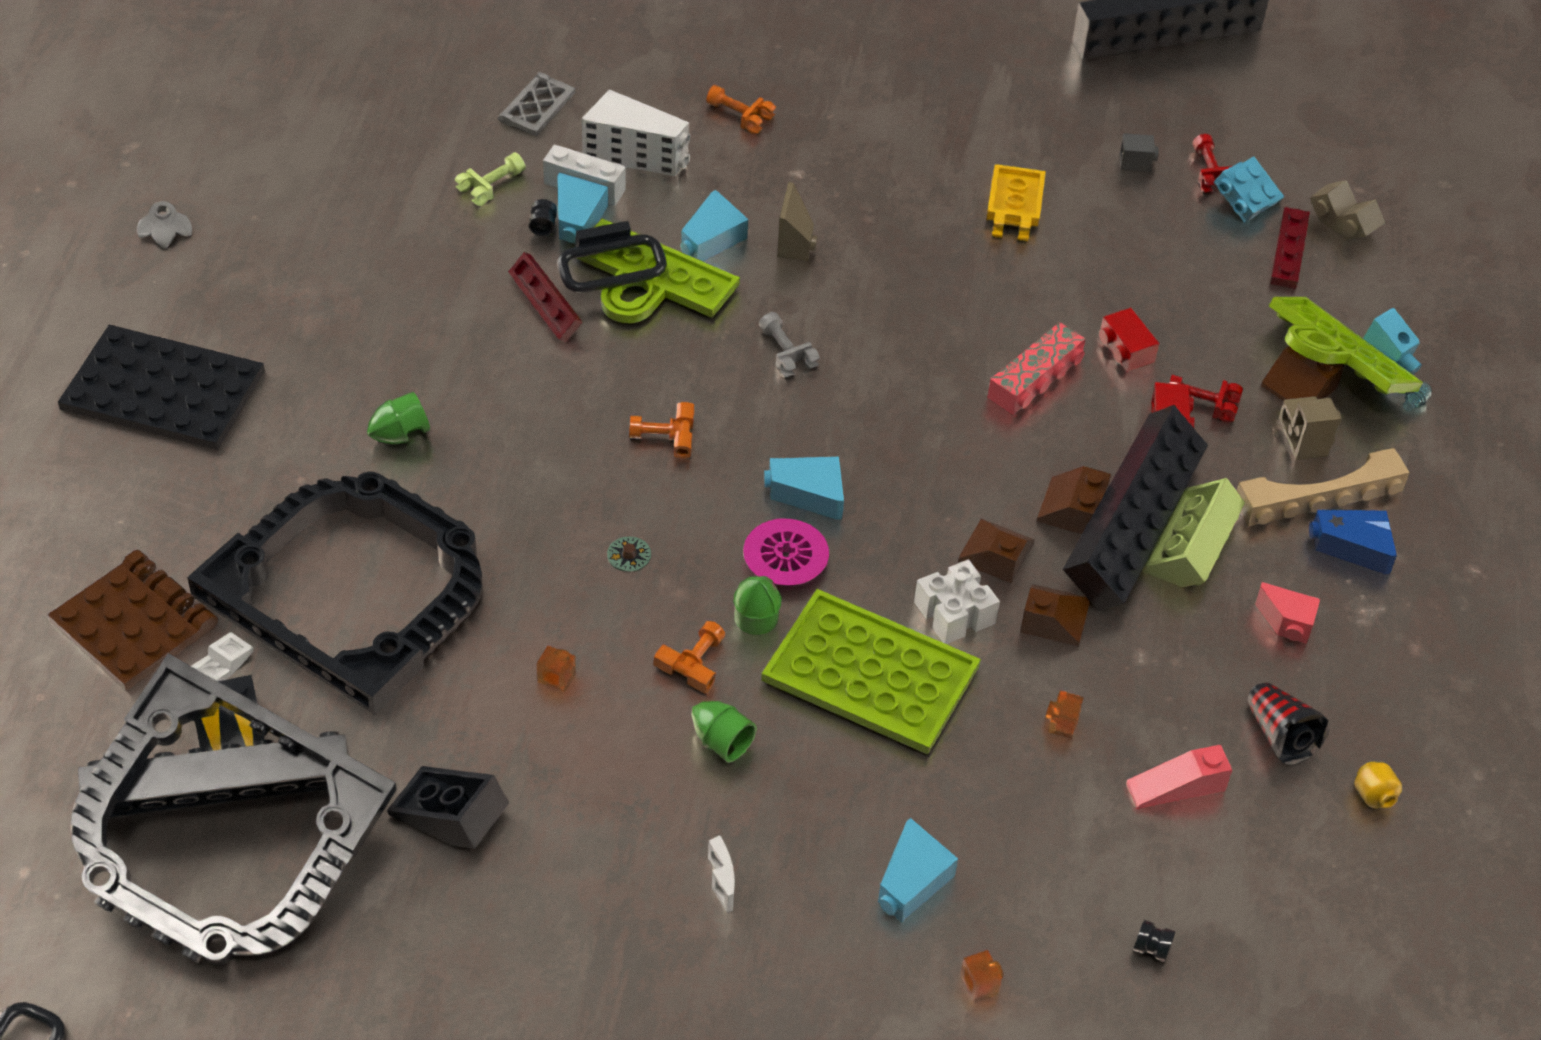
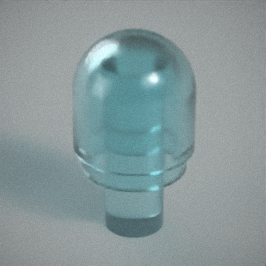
M1422 381L1423 384L1418 392H1406L1405 402L1403 403V408L1406 411H1412L1414 408L1424 406L1431 398L1432 388L1427 382Z

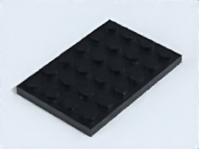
M109 324L62 394L58 405L59 409L218 450L265 371L264 363Z

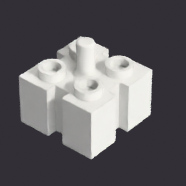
M969 559L948 567L947 575L945 576L936 572L917 580L914 603L926 619L934 618L932 628L945 644L965 637L966 629L970 627L977 632L996 624L1000 601L988 585H980L981 575Z

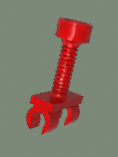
M1201 134L1193 140V147L1198 155H1203L1208 168L1200 170L1198 183L1202 192L1213 191L1211 185H1215L1214 181L1218 176L1232 166H1218L1212 152L1215 148L1212 136Z
M1171 375L1169 383L1185 385L1182 380L1183 377ZM1223 380L1220 391L1216 394L1215 392L1204 391V389L1189 385V396L1215 404L1212 418L1217 419L1218 417L1227 423L1234 422L1238 410L1234 403L1240 402L1243 392L1241 385L1237 383L1228 384V381Z

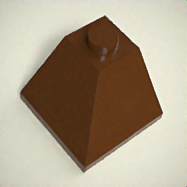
M981 518L961 552L958 562L961 563L969 559L975 569L1012 584L1035 539Z
M1032 584L1024 609L1020 633L1079 647L1090 601L1085 596Z

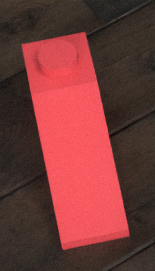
M1220 744L1186 752L1128 779L1126 785L1136 809L1225 792L1232 768Z

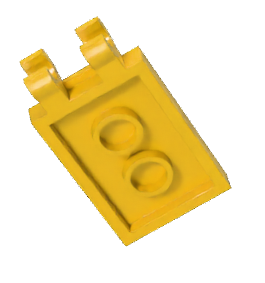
M995 164L986 218L987 220H994L993 237L1002 238L1005 224L1019 226L1018 240L1028 241L1030 227H1038L1046 171Z

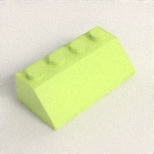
M1227 478L1185 488L1144 565L1143 572L1179 587L1201 585L1206 582L1245 504Z

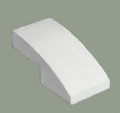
M230 632L208 646V656L193 664L192 667L216 681L227 680L252 654L253 647Z
M717 836L709 840L708 859L715 869L712 871V889L725 911L729 913L733 911L734 870L727 847L721 836Z

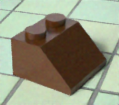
M1288 345L1261 382V387L1282 401L1315 396L1317 399H1324L1338 388L1345 365L1324 364L1311 360L1299 354Z
M1082 466L1053 476L1036 522L1082 535L1109 487L1112 474Z

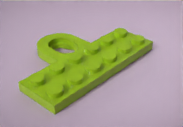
M602 218L595 227L614 223ZM631 231V236L640 235ZM661 244L667 261L665 272L654 279L603 289L601 292V307L603 312L612 320L621 323H635L648 318L665 298H668L713 318L740 285V277ZM646 245L576 258L614 276L650 269L656 266L653 252ZM631 286H639L647 290L644 296L637 297L631 302L623 301L620 298L623 291Z
M1272 298L1269 307L1277 312V317L1293 324L1284 339L1299 354L1324 364L1349 365L1355 370L1354 373L1357 376L1371 381L1375 384L1374 388L1383 394L1418 392L1423 384L1421 380L1308 298Z

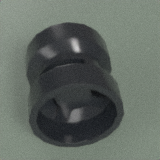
M547 199L536 200L531 206V216L528 223L529 230L537 236H549L555 230L557 206Z
M1144 919L1133 951L1140 954L1150 953L1156 960L1165 963L1176 931L1169 928H1156L1153 922Z

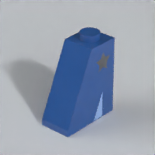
M1317 510L1314 521H1311L1309 524V537L1314 539L1316 551L1383 574L1391 573L1397 553L1387 511Z

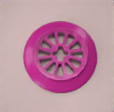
M783 518L764 522L754 528L745 540L743 555L746 564L757 576H766L773 580L774 584L797 585L814 579L824 570L829 559V547L824 536L813 526L803 521ZM783 552L789 553V556H783Z

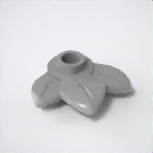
M160 201L153 204L149 214L139 221L137 232L139 238L152 235L155 242L166 249L176 234L191 236L192 225L188 217L176 212L175 207L171 203ZM163 211H164V212H167V213H165V214H163V215L158 214L159 212H163Z

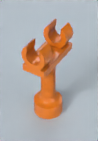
M713 85L710 88L706 97V102L714 107L722 104L743 114L741 116L740 128L747 129L752 134H757L762 129L759 125L763 120L758 115L765 120H770L775 115L773 111L776 106L772 102L764 101L763 98L759 97L749 107L726 96L725 89L717 85Z

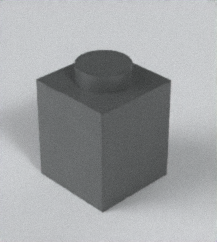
M1123 133L1120 148L1121 170L1151 172L1153 161L1157 162L1159 147L1154 146V135Z

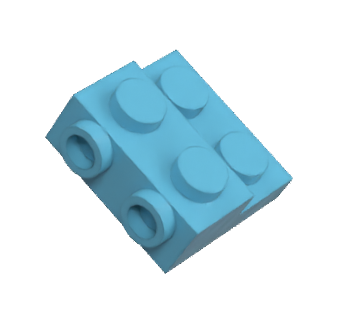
M1255 157L1243 163L1239 162L1223 171L1214 181L1220 193L1225 196L1235 213L1240 216L1244 223L1279 203L1284 198V195Z

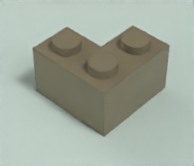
M1315 396L1284 400L1278 418L1296 460L1328 457L1331 445L1335 442L1337 427L1341 424L1340 411L1335 408L1331 398L1317 399Z

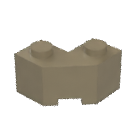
M1347 180L1330 183L1309 197L1319 221L1347 240L1366 237L1386 223L1376 199L1357 203Z

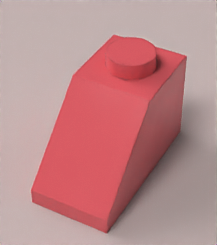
M1262 582L1255 605L1277 635L1307 644L1320 599Z

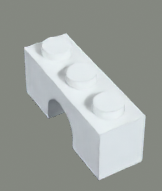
M553 145L543 159L544 184L558 188L557 176L559 173L608 186V204L613 206L617 204L626 190L625 166L558 145Z

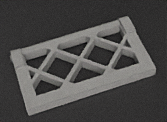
M539 72L498 116V120L501 123L537 136L575 94V88ZM539 84L546 86L543 88H536ZM553 92H561L562 95L555 98ZM550 94L551 99L537 100L536 95ZM528 96H532L534 100L522 103ZM552 105L546 112L541 111V106ZM536 107L538 111L535 114L524 115L523 109ZM515 110H519L521 116H513L511 114ZM531 120H538L535 123V125L527 122Z

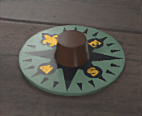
M622 537L610 544L607 550V558L616 569L633 572L644 568L649 563L651 549L640 538Z

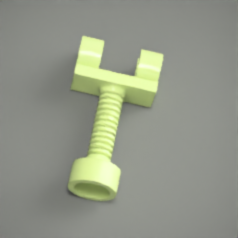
M514 152L505 158L504 165L483 177H480L471 168L467 169L466 173L458 174L454 179L458 183L455 187L461 192H467L473 186L474 189L470 194L474 199L471 201L477 206H482L488 200L494 199L493 188L490 184L509 173L514 176L520 174L526 169L522 157Z

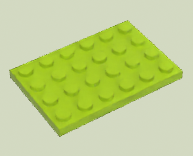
M816 589L763 670L761 681L925 754H929L980 667L981 659Z

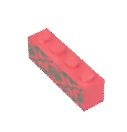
M1059 322L990 379L987 398L1012 415L1021 408H1026L1039 393L1043 394L1053 381L1061 379L1071 366L1078 365L1085 354L1083 351L1085 338Z

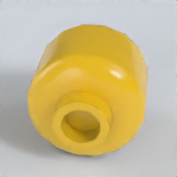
M1368 762L1361 766L1357 772L1354 781L1355 788L1369 807L1375 809L1390 808L1396 804L1402 792V783L1387 763Z

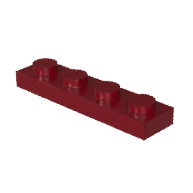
M1284 207L1270 284L1291 289L1297 288L1310 216L1309 211Z
M523 252L508 273L556 337L563 342H567L583 322L533 256Z

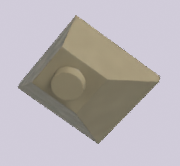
M788 182L779 217L777 257L809 261L810 252L816 251L818 236L813 235L814 223L795 184Z

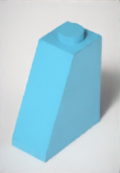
M559 173L557 176L559 239L575 244L576 231L594 228L607 209L608 186Z
M715 190L711 192L681 230V250L686 255L700 261H705L748 239V218Z
M839 457L770 458L769 470H764V487L770 488L771 500L836 520L842 519L844 495Z
M911 818L903 828L881 881L878 897L881 908L888 915H894L901 922L955 876L958 858Z

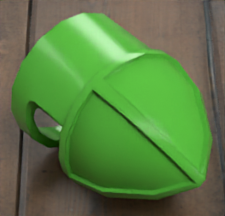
M412 391L394 400L389 399L379 406L369 420L367 435L378 442L396 445L409 442L407 434L415 430H421L422 433L430 431L427 416L417 395Z
M750 576L740 582L734 593L733 604L735 606V623L743 632L751 635H762L772 631L778 624L782 598L773 580L766 576Z
M704 701L692 708L691 716L696 735L706 749H713L725 761L734 762L750 747L755 738L757 726L738 712L733 705L720 701ZM732 745L735 750L727 755L729 746Z

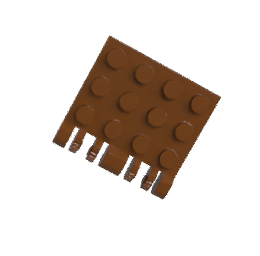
M134 550L125 556L122 564L47 614L49 622L125 691H128L156 671L168 653L175 657L213 630L218 624V617L210 610H207L203 604L197 603L192 607L195 602L194 596L188 592L186 593V590L172 577H168L164 570L156 572L157 565L140 550Z

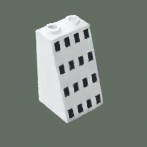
M610 89L582 117L583 154L625 167L676 176L682 168L687 167L690 161V154H688L691 139L689 122Z

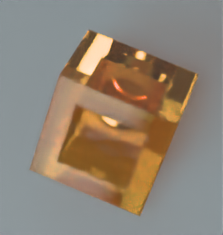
M547 645L536 663L537 682L566 692L576 675V656L564 649H556Z
M1060 690L1056 702L1050 700L1045 718L1050 720L1048 732L1072 739L1084 697Z
M985 950L963 958L960 976L973 1002L975 1003L998 995L1004 975L1001 965L997 960L993 961L989 951Z

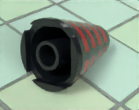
M1271 683L1257 684L1251 689L1247 700L1248 705L1275 755L1284 764L1293 765L1301 763L1313 756L1310 751L1315 746L1319 749L1323 746L1329 735L1330 723L1321 712Z

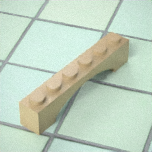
M1395 448L1369 453L1366 463L1362 467L1335 480L1316 484L1295 485L1267 481L1266 477H1260L1239 482L1236 491L1245 502L1240 513L1247 526L1266 524L1278 519L1292 518L1309 512H1317V510L1335 506H1345L1357 501H1368L1388 494H1397L1404 490L1410 472Z

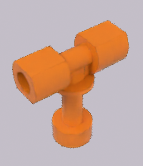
M690 402L678 403L676 419L670 418V424L642 422V416H630L629 438L641 439L642 433L669 435V441L674 440V457L690 458L692 448V432H690V429H693L695 404Z
M706 621L698 632L701 639L692 650H683L682 653H679L663 644L654 655L653 666L670 675H673L675 672L687 677L688 685L706 694L715 682L716 672L703 666L701 657L710 646L717 647L725 637L724 629L713 621Z

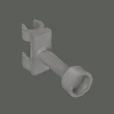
M776 312L767 313L761 318L759 326L766 335H773L784 350L776 355V367L780 370L783 377L786 378L794 375L795 373L792 369L796 368L795 362L803 360L809 369L819 365L816 360L820 359L817 350L812 348L810 342L794 347L781 329L783 321Z

